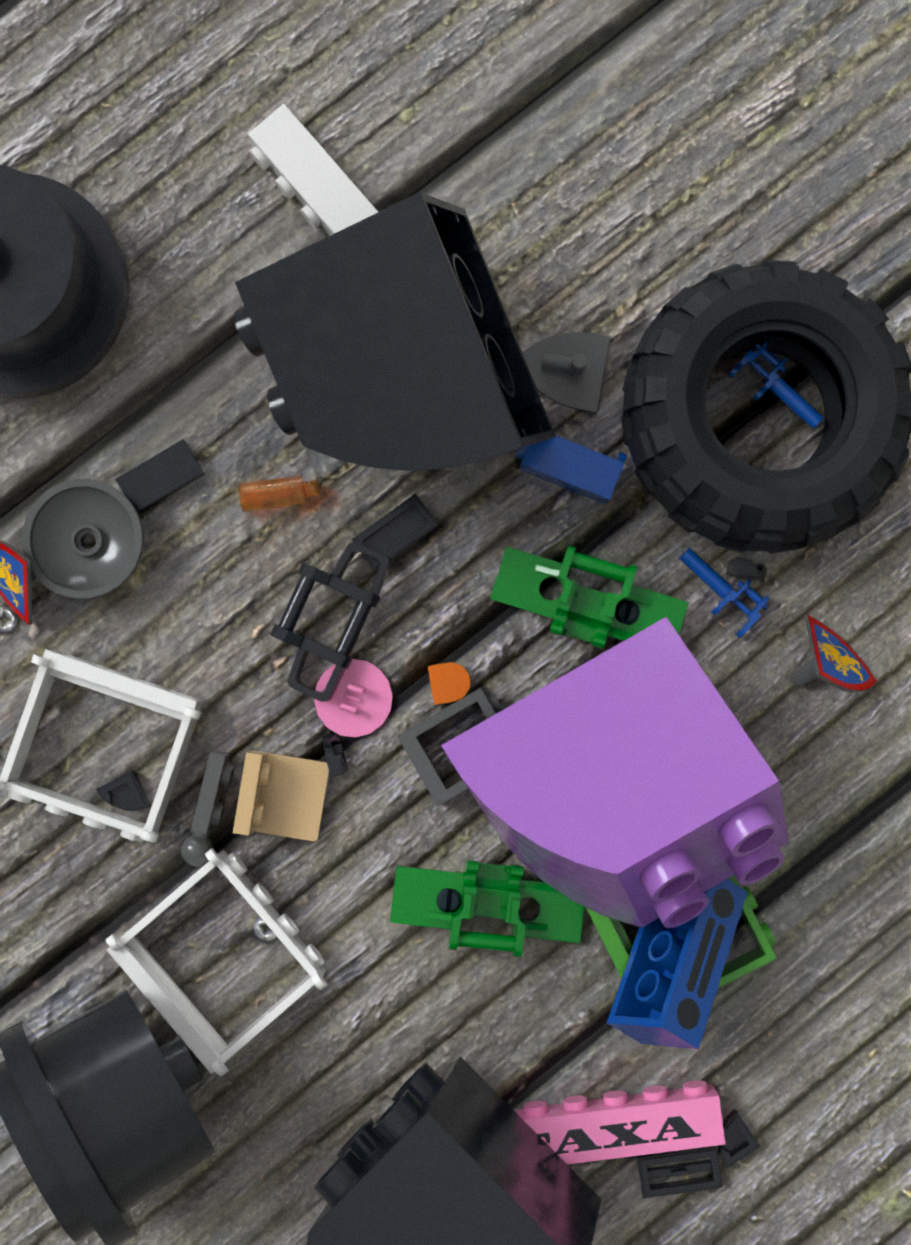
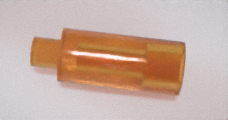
M302 475L239 484V496L243 512L306 504V497L320 495L318 480L304 481Z

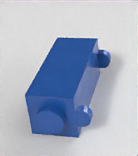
M559 436L518 450L516 458L522 460L520 471L605 505L611 499L627 457L626 454L619 452L617 459H614Z

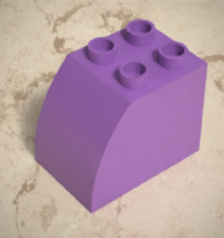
M667 617L441 745L500 838L516 857L542 881L570 900L615 920L644 927L660 918L665 928L680 926L698 916L708 906L709 899L705 894L706 890L735 875L741 885L755 883L775 871L785 859L779 848L788 844L789 841L779 780Z

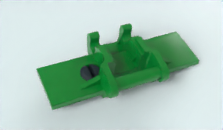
M569 545L563 563L506 546L490 600L553 619L549 633L558 636L562 634L592 643L593 647L604 649L607 636L625 641L667 617L679 635L689 602L632 585L638 566L630 564L628 568L575 552L576 547ZM573 567L622 582L621 593L618 595L608 592L607 594L578 585L577 582L567 579L570 568ZM549 578L558 580L563 588L561 596L552 601L544 599L539 591L541 583Z
M466 860L463 872L396 865L390 923L450 929L448 950L468 947L512 952V956L521 957L524 937L580 943L584 906L570 900L543 881L521 878L523 877L524 868L520 865L510 864L507 866ZM527 897L534 898L539 906L537 914L531 919H523L518 914L521 900ZM473 916L504 919L506 923L513 924V936L460 930L461 920L473 919Z

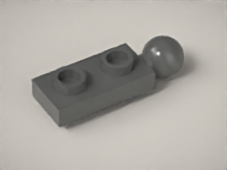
M218 750L209 753L191 827L193 835L187 837L181 846V855L189 865L202 866L209 861L205 855L206 852L213 848L209 834L213 831L214 825L220 826L226 807V803L220 802L223 788L230 787L234 776L235 764L230 763L231 753Z

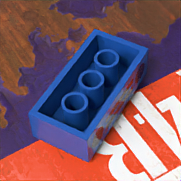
M729 879L705 891L709 904L705 910L692 920L677 927L665 928L660 918L644 927H639L607 1024L641 1044L699 1049L747 895V891Z

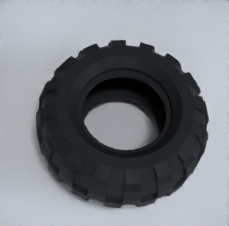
M764 260L762 264L750 267L734 264L710 272L705 279L692 287H684L663 306L660 313L645 330L629 363L622 389L624 391L621 423L624 444L629 447L636 468L634 472L647 494L653 495L668 512L667 517L687 532H695L714 541L716 546L739 552L761 551L773 554L795 551L833 538L845 529L859 523L880 504V499L893 482L898 481L910 455L907 444L911 433V390L909 383L911 362L904 342L896 343L885 325L889 318L871 298L867 301H862L846 289L848 281L823 269H820L817 273L801 270L794 261ZM768 341L769 344L766 348L770 352L781 354L803 367L813 378L823 399L825 421L821 440L809 460L804 465L795 469L781 471L764 470L740 461L718 441L707 417L705 404L706 387L712 369L730 356L750 350L758 351L754 348L758 343L762 346Z

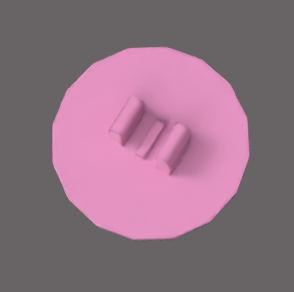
M352 659L332 699L328 702L314 699L317 715L327 728L338 735L355 738L371 734L383 725L391 712L393 695L389 680L378 667L368 661ZM336 664L324 671L316 684V690L324 691Z

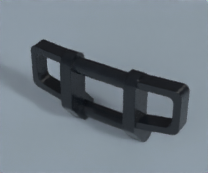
M350 542L332 574L307 563H301L297 572L301 576L279 625L274 624L270 633L271 636L283 642L299 647L287 681L291 688L321 702H328L332 699L345 670L349 668L353 658L350 654L371 607L376 608L380 591L392 565L390 557L357 542ZM358 552L367 554L380 562V567L370 591L341 579L352 558ZM315 581L357 599L336 649L293 631ZM308 652L336 664L326 688L322 692L303 684L300 680Z

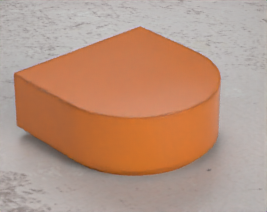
M453 662L428 666L434 705L455 702L467 694L470 688V677L463 666Z

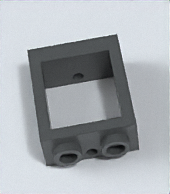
M479 688L397 736L437 806L465 791L468 787L462 779L449 787L445 785L418 735L475 702H478L487 719L502 711V708L492 691L484 694L482 689Z

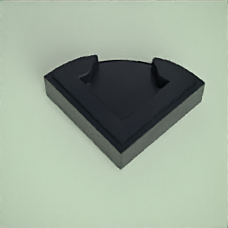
M735 557L728 561L725 575L765 582L767 567L764 564H754L750 559Z
M333 734L324 737V751L330 777L345 774L348 770V765L340 736Z
M131 771L96 789L105 802L119 809L139 811L151 806L135 771Z
M732 1110L723 1121L725 1145H718L719 1154L727 1169L760 1147L737 1110Z

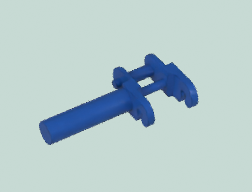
M768 341L762 346L758 343L754 347L758 351L754 353L750 350L728 376L732 378L743 366L748 367L751 365L764 377V386L754 395L753 399L757 401L769 389L806 424L814 429L824 417L782 378H779L780 376L776 373L778 370L783 372L786 369L783 364L787 359L784 358L781 361L777 359L766 348L769 344ZM759 355L774 367L770 373L755 361Z
M690 547L679 557L680 561L722 598L718 605L711 610L714 616L728 602H733L746 614L747 621L743 624V628L739 629L735 634L738 638L742 637L762 616L758 611L761 608L765 610L768 607L766 602L770 597L768 595L763 598L759 596L749 586L751 583L750 579L744 583L740 580L737 584L740 588L735 592L732 586ZM743 592L756 603L752 610L747 608L738 599Z

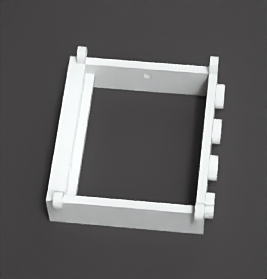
M45 649L43 657L33 654L31 662L39 665L0 776V790L5 789L9 791L7 796L19 802L31 803L33 799L45 803V810L56 815L68 816L69 812L83 816L82 822L94 828L106 829V826L109 825L120 829V836L131 841L143 842L146 840L153 843L157 842L158 831L196 722L200 719L204 701L57 650ZM55 677L182 720L146 823L19 779Z
M211 848L205 853L209 862L118 939L113 933L106 939V942L109 945L108 953L181 1037L211 1074L216 1072L222 1077L229 1071L224 1065L228 1059L312 986L315 985L319 990H322L328 983L323 979L326 969L323 967L325 960L322 958L321 953L312 944L306 947L296 935L299 932L297 925L287 914L284 913L280 916L272 907L273 898L265 887L260 883L254 885L244 874L248 869L243 861L236 857L233 852L228 855L225 850H222L217 854ZM216 866L309 974L228 1045L136 937L138 933Z

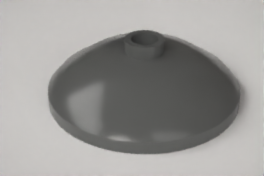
M92 479L65 481L44 492L30 508L22 532L24 556L30 560L31 571L34 576L51 591L75 599L101 597L123 585L135 571L140 561L144 544L142 523L137 510L130 500L116 488ZM89 535H94L96 544L94 547L87 549L84 544L85 538Z

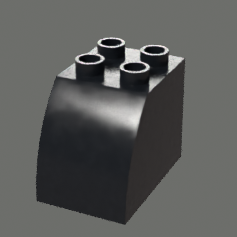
M419 192L235 282L244 306L237 309L234 313L238 334L246 348L254 356L259 357L265 354L277 383L276 386L270 388L267 392L268 405L272 416L285 434L292 435L297 433L301 444L308 449L341 461L372 468L415 471L446 469L477 463L556 437L467 213L461 207Z
M460 1056L441 1077L425 1062L395 1093L391 1099L394 1103L377 1122L370 1118L340 1149L336 1155L339 1159L314 1186V1189L327 1202V1205L311 1227L307 1237V1245H592L602 1199Z

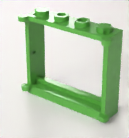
M735 875L727 878L740 887ZM747 886L742 887V889L747 891L741 916L757 948L725 964L718 988L777 959L771 946L777 944L766 922L759 924L753 912L754 909L758 908V905ZM586 908L622 979L633 946L621 922Z

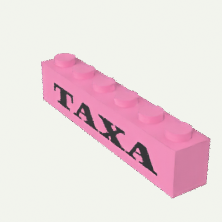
M700 1080L685 1082L682 1085L683 1088L667 1090V1087L661 1085L649 1086L643 1089V1093L627 1095V1092L621 1090L609 1091L603 1094V1098L587 1100V1097L581 1095L570 1096L563 1099L562 1104L547 1105L546 1101L541 1100L530 1101L523 1105V1109L514 1110L567 1165L725 1145L719 1095L713 1084L707 1085L705 1081Z

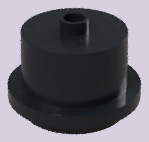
M0 165V397L33 398L62 390L74 384L93 370L107 355L121 331L126 316L129 299V277L126 260L114 232L89 201L58 181L40 175L23 173L17 169Z
M127 990L38 1040L24 1021H20L0 1033V1048L5 1059L0 1062V1115L40 1193L62 1228L75 1243L94 1231L97 1232L105 1245H122L137 1235L129 1209L216 1152L184 1094V1091L203 1080L192 1056L179 1035L158 1047Z

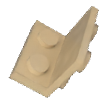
M256 750L246 752L233 833L249 836L253 832L307 841H317L329 778L327 762Z

